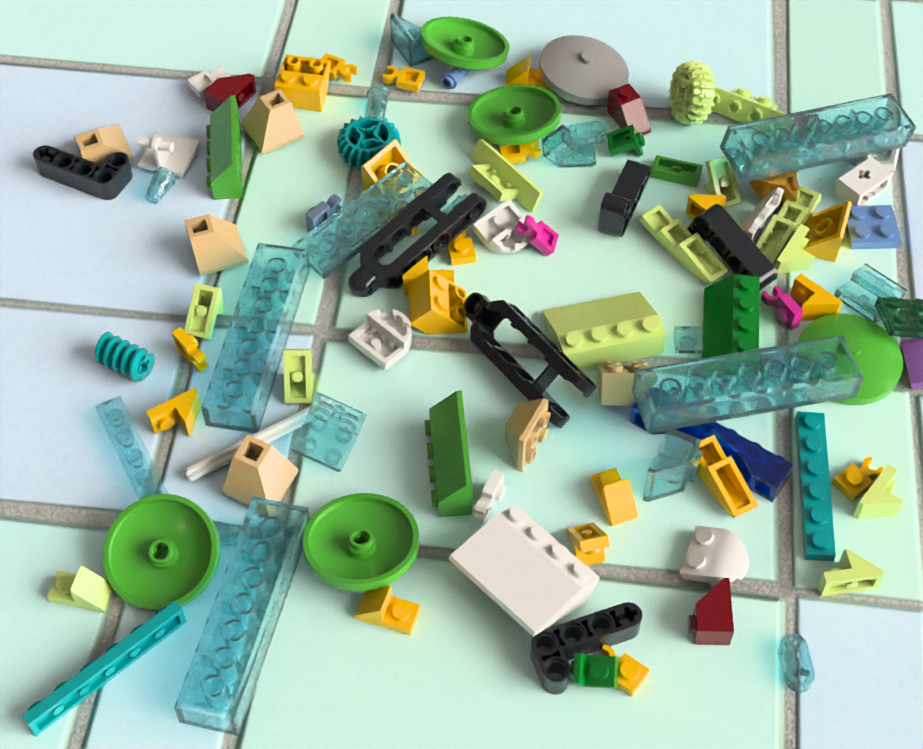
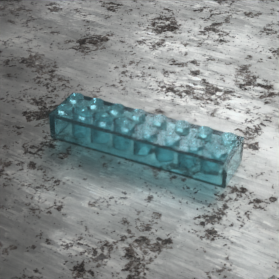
M889 93L728 126L720 149L743 183L906 147L917 126L893 94Z
M258 243L201 406L206 426L250 433L259 432L282 361L283 350L286 348L310 272L308 249Z
M838 335L637 369L634 374L632 393L647 432L653 433L856 397L864 375L844 336Z
M253 496L174 705V710L180 723L239 736L303 551V534L310 520L307 507Z

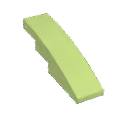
M799 185L797 201L786 200L778 215H773L756 244L773 266L800 224L805 225L821 200V193Z
M660 204L640 217L639 221L676 260L708 285L729 271L698 233L692 235L679 218L673 221Z

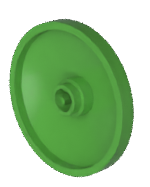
M462 17L434 18L422 26L420 33V43L426 52L444 63L460 68L474 70L495 68L506 61L509 52V43L499 31L472 19Z
M523 84L502 86L481 94L470 104L467 111L468 125L476 137L484 139L486 142L499 145L525 144L547 136L558 126L561 120V105L559 99L552 92L538 86Z
M830 314L812 321L802 331L795 349L796 361L799 365L798 370L805 382L822 396L843 404L865 405L885 398L894 390L903 371L902 353L894 338L880 325L857 315Z
M373 493L349 494L328 502L313 514L303 534L304 557L312 573L324 583L347 591L375 590L395 582L411 568L418 555L420 545L418 525L411 512L398 501Z
M173 494L147 496L128 506L111 525L103 548L104 570L112 588L128 603L148 611H158L164 606H169L174 601L183 607L195 600L212 581L220 560L219 535L210 516L191 500Z

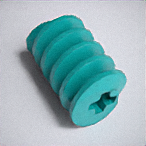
M105 332L100 337L94 352L97 363L105 365V367L113 369L117 373H122L125 377L131 378L136 382L144 380L151 373L155 363L153 353L148 355V351L145 348L139 349L138 345L130 344L128 340L122 341L121 337L113 336L111 332Z

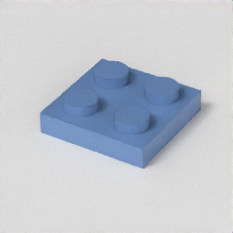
M892 205L851 206L845 228L850 249L900 248L902 241Z

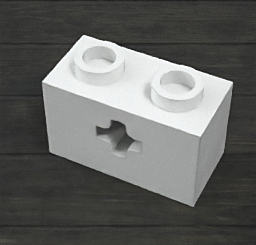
M869 157L864 162H858L852 170L842 173L837 178L833 196L841 202L850 201L852 203L851 206H864L888 190L893 172L873 157Z

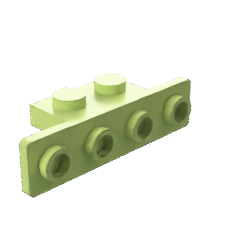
M719 87L715 88L714 94L716 97L713 99L714 106L711 107V111L783 139L786 137L793 117L777 111L778 105L772 103L771 98L761 95L759 97L753 96L750 90L742 87L731 91H726Z
M478 139L471 155V159L478 165H473L469 174L495 200L516 199L529 212H534L543 192L484 139Z

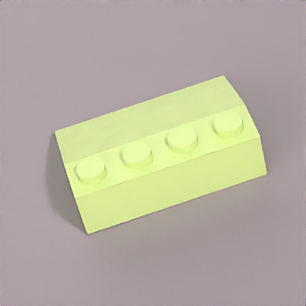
M641 292L542 310V316L551 341L581 370L604 365L605 361L625 362L660 355L664 352L667 334L658 313Z

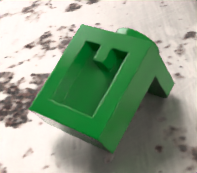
M633 124L607 133L608 149L612 156L635 149L639 157L644 155V136L642 132H637Z
M575 653V661H572L570 664L571 679H574V684L580 687L617 689L619 658L616 656H594Z

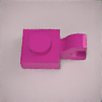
M529 215L525 217L524 224L521 221H517L515 230L519 234L531 236L529 242L546 256L554 253L559 236L542 220L536 223L534 218Z
M778 286L773 287L772 294L774 296H770L766 291H763L762 302L767 306L776 308L775 314L778 320L784 323L790 331L799 327L803 310L788 293L783 295L782 290Z

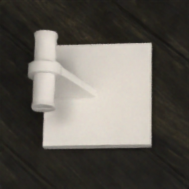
M156 132L153 138L140 136L139 146L147 147L137 164L138 168L183 177L200 146V141Z

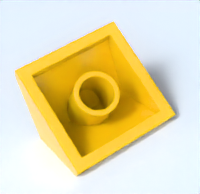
M396 139L392 140L361 166L363 191L387 206H391L422 179Z
M850 201L811 214L805 224L806 227L810 228L805 237L809 239L804 248L806 252L812 254L815 258L836 262L852 205Z

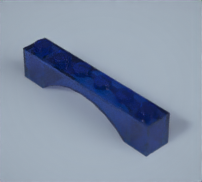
M649 386L631 406L629 422L652 435H678L697 441L715 435L726 457L731 456L749 489L772 503L789 479L793 464L784 457L775 455L763 448L759 443L746 439L735 430L714 421L710 416L699 413L684 402H679L667 395L663 390Z

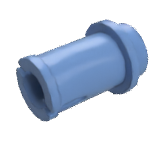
M454 66L449 72L442 74L441 85L445 89H454L457 86V82L467 75V69L464 68L459 72L461 68Z

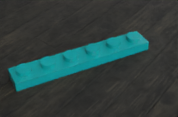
M797 411L795 422L804 560L834 562L836 551L825 413Z
M174 601L169 606L160 608L153 618L145 624L136 626L129 636L119 643L112 644L105 654L94 662L84 665L77 675L69 681L60 683L54 689V692L45 699L32 704L22 717L33 734L38 736L184 625L187 621L181 606Z

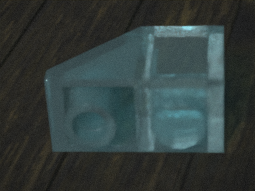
M563 124L542 139L543 157L559 168L593 167L596 165V150L592 143L586 142L574 130H570Z

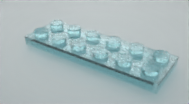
M405 161L291 245L293 251L322 279H325L360 253L361 246L433 183Z

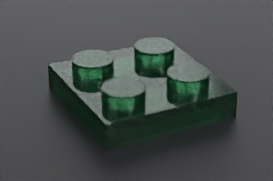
M877 297L875 308L889 336L923 338L922 299Z

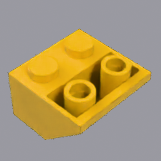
M286 55L274 84V89H281L295 109L322 112L327 97L331 62L330 60Z
M430 269L408 284L409 320L413 327L428 335L462 334L468 332V318L463 312V304L467 295L462 287L455 285Z

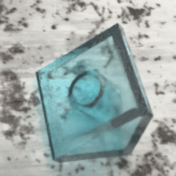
M392 13L390 15L391 41L408 65L413 67L435 59L421 46L420 33L422 28Z

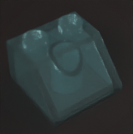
M669 427L648 469L642 500L650 502L677 494L685 490L688 482L694 483L699 471L698 465L703 455V452L699 451L701 439Z

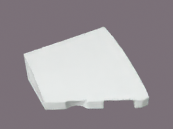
M780 187L770 191L741 226L742 230L753 242L761 235L766 219L780 203L784 192Z

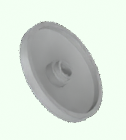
M567 35L550 41L543 48L538 65L540 76L550 90L568 101L582 105L607 104L609 90L626 85L629 79L628 66L623 57L614 48L598 39L581 35Z

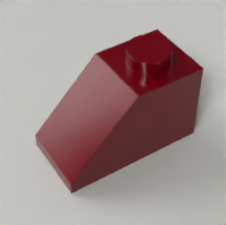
M243 74L216 79L203 92L206 108L214 112L230 96L236 95L237 107L240 109L256 93L254 75Z
M628 83L609 90L607 112L620 128L633 124L638 133L642 132L643 135L651 133L642 98Z
M723 578L696 603L693 615H688V633H693L695 645H730L734 634L730 578Z

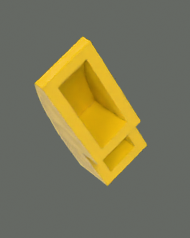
M715 435L691 445L684 451L708 490L732 518L759 506L731 456L726 457Z

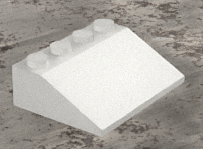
M516 505L496 514L456 549L448 559L533 637L587 603L600 578Z

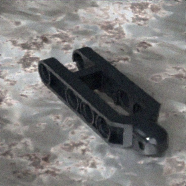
M452 173L444 174L361 246V266L350 275L348 280V286L352 294L358 297H368L380 287L386 289L400 288L403 285V275L425 256H428L429 262L484 213L487 201L478 193H471L446 215L440 209L456 193L462 182ZM431 217L438 222L390 265H382L378 262L387 252L391 253L394 250L393 247L403 238L409 237L412 234V228L417 227L424 220L427 221Z
M478 292L471 293L466 298L463 304V312L472 322L470 340L529 401L542 398L549 400L548 412L551 413L549 422L558 428H563L569 421L570 416L546 391L549 385L560 375L564 380L571 382L584 393L583 396L586 398L593 393L597 386L516 305L507 303L505 300L490 301L485 295ZM504 319H508L511 322L510 325L514 329L519 330L528 339L527 343L536 347L545 356L544 360L548 363V366L536 380L494 338V330Z

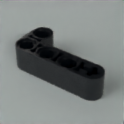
M47 145L40 146L33 152L38 172L42 177L103 200L116 198L133 178L129 158L123 152L111 154L102 165Z
M627 160L612 193L606 192L603 197L599 214V231L623 237L648 183L652 168L650 165Z
M712 205L696 216L687 229L692 235L698 233L705 242H709L735 274L760 277V291L777 279V271L773 264L721 205Z
M631 602L621 603L547 628L532 637L530 657L544 690L553 695L565 692L568 688L570 677L568 661L575 659V653L587 655L602 650L603 645L613 646L635 638L639 633L643 615L640 607ZM603 628L606 632L598 633L594 629ZM575 637L579 641L572 643L567 641L566 638ZM545 646L550 648L551 651L541 652L538 648ZM556 672L561 674L563 677L560 679H554L550 677L549 674Z

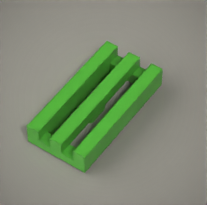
M656 155L650 177L697 188L703 165Z

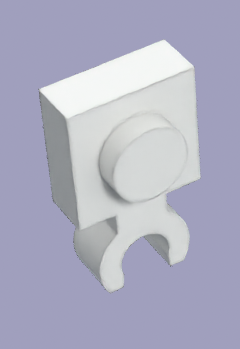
M219 65L211 73L205 70L187 79L188 87L202 99L204 97L203 92L218 78L229 77L230 73H224L223 66Z
M493 470L482 490L481 498L475 504L473 511L476 513L473 519L484 523L496 501L503 499L506 492L504 473Z

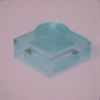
M674 326L675 353H702L701 326Z

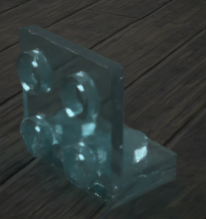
M317 391L312 400L309 413L291 446V451L332 470L341 472L362 430L367 414Z

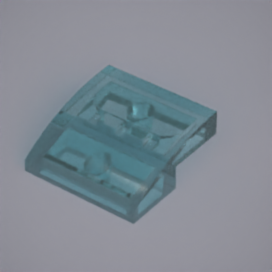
M864 264L853 272L849 281L836 289L834 296L854 311L877 324L904 298L908 290L870 265Z

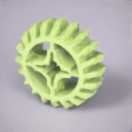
M699 61L681 63L680 66H677L676 72H673V79L670 81L671 86L668 90L670 92L668 98L670 100L669 108L672 109L671 114L675 116L676 121L685 125L701 124L702 121L707 120L708 115L711 114V107L714 106L713 99L716 97L714 94L716 88L714 86L715 77H712V70L709 69L708 65Z

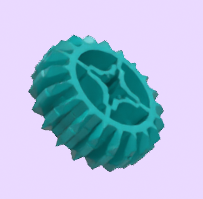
M370 114L367 118L359 116L358 120L351 118L350 123H344V127L339 130L337 139L338 152L344 163H349L350 167L357 166L359 170H361L363 164L392 140L396 139L401 146L400 133L394 126V123H389L387 118L381 120L379 115L371 118Z

